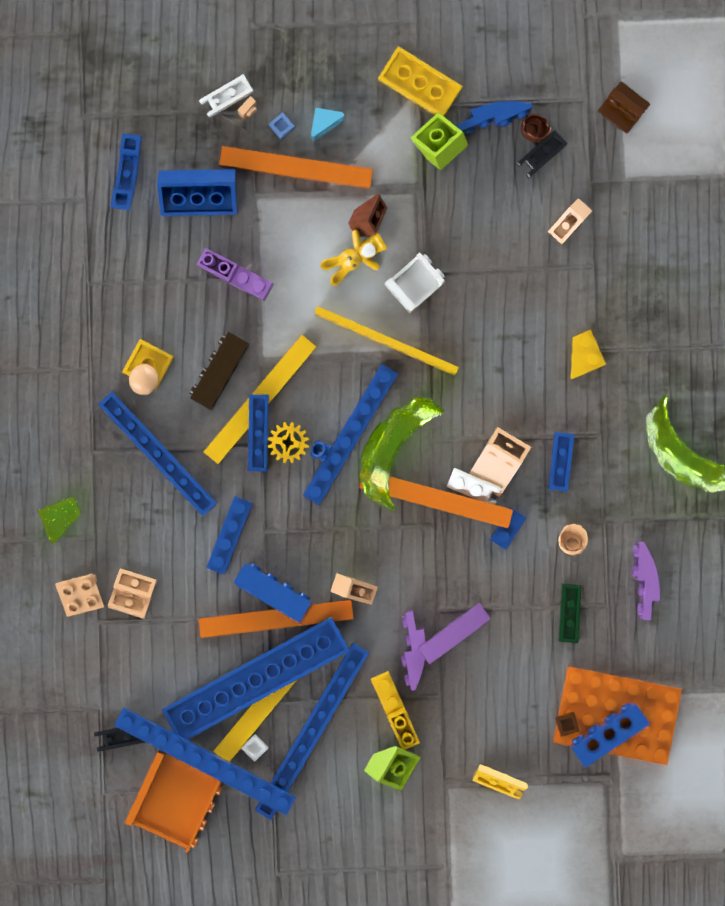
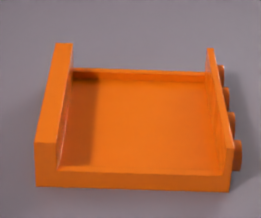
M159 749L125 820V824L139 826L186 848L185 852L188 853L190 847L195 848L199 839L196 837L198 830L203 831L207 822L204 817L207 812L211 813L215 802L212 800L215 794L219 796L223 785L220 784L221 781Z

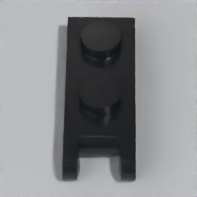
M554 130L546 139L517 162L516 165L520 167L525 162L531 169L526 175L530 178L564 149L568 143Z
M118 727L94 732V736L102 735L104 746L97 747V752L146 743Z

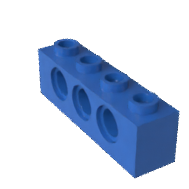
M630 702L626 703L620 708V712L608 715L604 719V723L592 726L588 729L589 733L584 736L579 735L572 740L570 747L585 768L650 725L637 704L634 702L632 704ZM623 718L629 719V724L626 727L620 726V721ZM607 729L613 730V735L610 738L604 737V732ZM590 740L597 741V746L593 749L588 748Z

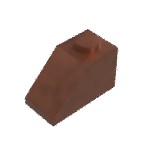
M380 194L373 196L353 211L348 224L352 231H359L360 237L377 234L387 210V206Z

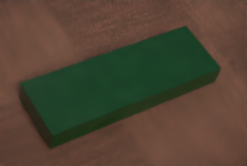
M562 584L559 642L578 643L582 585Z

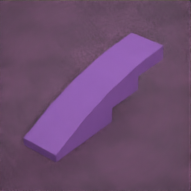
M478 603L419 646L418 649L428 664H430L489 621L490 617L481 604Z

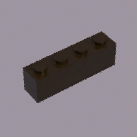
M230 332L227 335H222L218 342L220 345L217 352L213 351L209 358L210 364L208 368H203L199 375L201 378L198 385L194 384L189 393L191 394L190 399L211 411L250 345Z

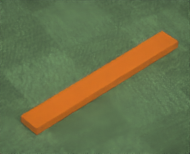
M222 146L219 166L367 189H370L373 169L225 146Z
M365 469L359 487L504 528H509L513 510Z
M344 600L312 604L301 624L276 609L199 618L198 621L200 638L318 624L330 617L334 621L351 620L354 618L352 601Z

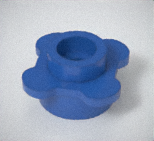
M320 440L315 441L311 447L310 456L312 458H319L322 462L326 461L331 445L329 443L324 444Z

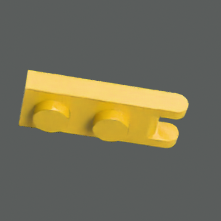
M481 764L477 768L472 780L516 799H521L523 796L519 790L526 791L528 788L527 783Z

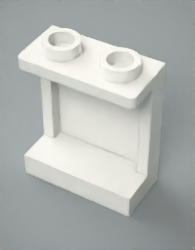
M420 252L393 278L385 282L387 289L409 313L413 312L445 282L443 279L445 277L438 268L435 270L431 266L432 261L426 254L422 256Z

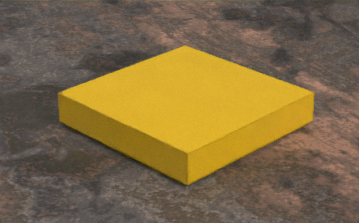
M140 339L122 373L130 376L131 371L138 365L148 364L152 366L159 375L158 385L154 389L157 391L174 356Z

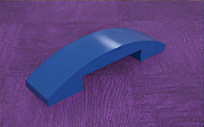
M122 133L119 166L115 189H113L111 208L128 211L131 209L139 169L141 136Z

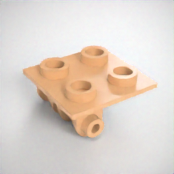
M89 574L55 583L67 617L104 607L96 584V575Z

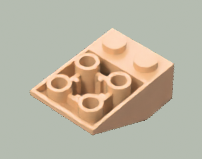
M497 427L469 474L502 488L501 493L492 492L500 497L531 447Z

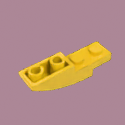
M389 671L371 678L401 749L406 750L419 744L418 736Z

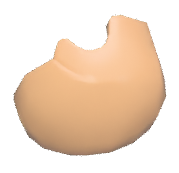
M148 364L138 365L130 373L129 385L133 392L139 395H148L157 387L159 375L155 368Z
M577 524L565 526L558 539L560 549L569 555L582 553L588 544L586 530Z

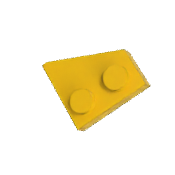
M591 330L572 338L571 380L606 365Z

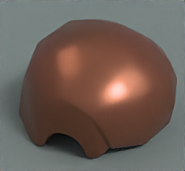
M538 114L528 115L521 124L523 137L531 143L543 141L551 132L547 118L541 117Z

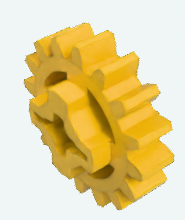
M283 422L282 428L277 425L276 432L271 430V433L274 435L273 438H268L269 441H272L268 448H273L270 454H277V461L283 458V463H286L287 459L294 463V458L300 461L299 455H306V452L303 450L304 448H309L305 444L309 438H304L303 436L306 434V431L300 432L301 426L298 425L295 428L293 422H291L290 426ZM287 430L285 436L282 438L277 437L281 432ZM294 432L299 434L301 442L296 441ZM290 436L291 441L294 442V444L290 445L287 450L286 445L283 444L284 440H288ZM276 444L281 445L283 454L277 450ZM293 449H300L296 454L290 456Z

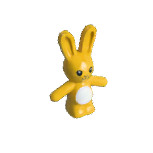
M353 230L354 249H346L339 256L325 259L320 263V268L323 270H330L341 265L331 276V285H338L348 272L356 270L362 262L373 270L380 268L379 264L371 259L377 253L387 249L378 233L369 236L361 242L359 231Z

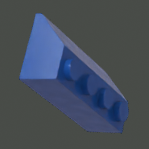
M236 169L159 171L157 188L161 216L237 214Z

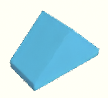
M315 108L311 131L312 140H317L345 120L343 112Z

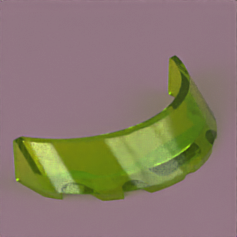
M663 395L648 414L645 421L648 436L647 443L657 456V462L667 473L673 475L676 480L693 488L696 486L706 489L705 492L711 493L725 491V465L702 458L679 439L669 421L666 407L667 397Z
M417 397L411 399L412 402L402 408L392 410L389 413L390 417L384 423H379L363 449L360 459L362 468L361 473H359V480L362 483L365 495L369 500L395 512L396 508L389 494V476L392 464L404 442L416 429L432 418L444 413L445 410L432 399Z

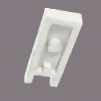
M243 74L203 97L199 102L201 104L210 103L213 109L207 113L210 118L252 94L253 90Z
M454 468L447 487L494 505H496L497 501L490 498L492 492L501 493L502 490L500 486Z

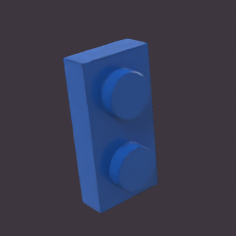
M511 507L509 509H512L513 513L509 528L498 526L490 537L491 541L505 550L527 518Z

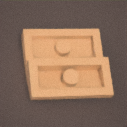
M120 568L108 608L145 619L157 580Z

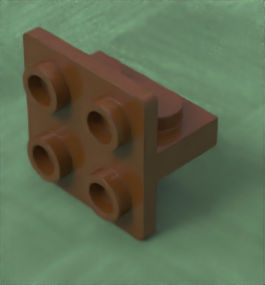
M620 81L600 106L598 113L625 134H628L650 106V103Z

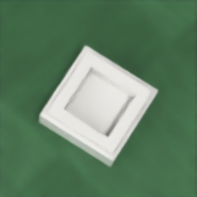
M254 734L241 749L255 762L269 747Z

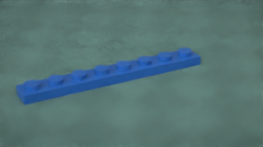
M381 364L331 447V450L328 452L327 460L322 462L303 496L320 505L397 377V372Z
M114 392L108 394L98 404L202 516H205L218 504Z

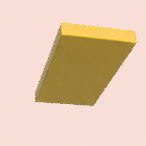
M399 46L378 77L379 81L434 115L440 113L442 116L446 115L463 87Z

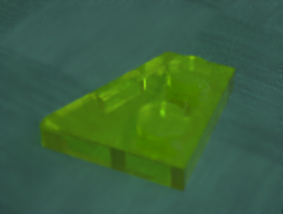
M74 496L37 510L51 545L60 538L81 514Z

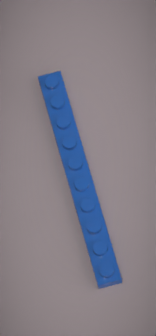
M355 643L351 644L350 651L344 656L273 777L271 784L287 792L289 791L369 654L367 650ZM259 801L254 811L272 820L277 810Z
M125 707L122 709L114 725L286 816L296 799V796Z

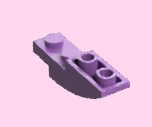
M205 248L196 264L229 284L263 301L266 300L274 286L272 282Z
M637 541L636 545L633 546V557H636L635 564L632 565V576H635L634 580L642 581L638 588L641 604L638 603L637 614L640 615V619L651 620L652 601H660L659 578L650 551L644 542Z
M413 610L405 611V616H402L404 628L408 627L409 635L405 637L407 647L411 646V649L405 650V655L401 656L403 667H407L408 675H404L406 687L410 686L411 691L416 689L423 671L425 658L418 647L425 643L424 628L416 629Z

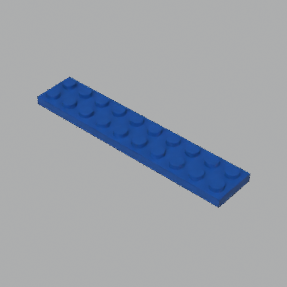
M330 617L163 708L162 711L173 732L188 740L344 655L350 649L335 621Z

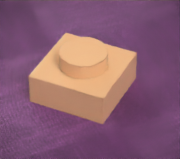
M250 96L238 109L239 115L244 120L247 117H252L257 111L256 101Z

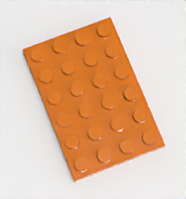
M567 666L558 716L574 712L580 731L561 737L556 723L553 742L570 746L574 738L579 735H586L589 733V728L596 724L601 725L605 722L604 719L612 713L617 714L621 711L620 708L623 705L634 702L638 705L650 725L608 752V754L668 765L682 689ZM623 718L620 721L621 727H626L629 724L628 718ZM607 729L604 732V737L610 738L613 735V730ZM590 740L588 742L589 749H593L597 746L596 740Z

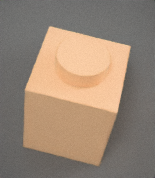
M578 198L548 232L563 244L592 210Z
M337 573L331 592L348 599L372 605L378 587Z

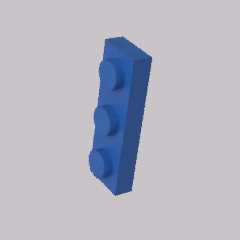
M554 432L548 483L549 490L568 492L574 434Z

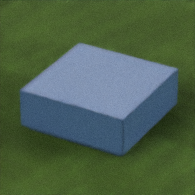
M283 112L268 124L280 140L295 129L293 123Z

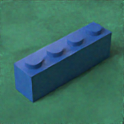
M245 563L234 580V585L301 624L312 606V602L309 601L310 597L302 592L298 595L293 592L294 588L284 582L282 585L276 581L278 578L270 573L265 575L260 572L261 568L257 565Z

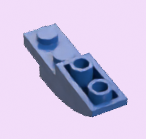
M503 101L483 105L472 109L469 114L471 119L456 125V127L463 131L465 136L475 132L474 129L480 126L481 128L488 127L492 124L491 121L494 122L496 127L500 125L506 127L512 123V120L518 117L523 119L530 115L529 112L532 110V104L518 101Z

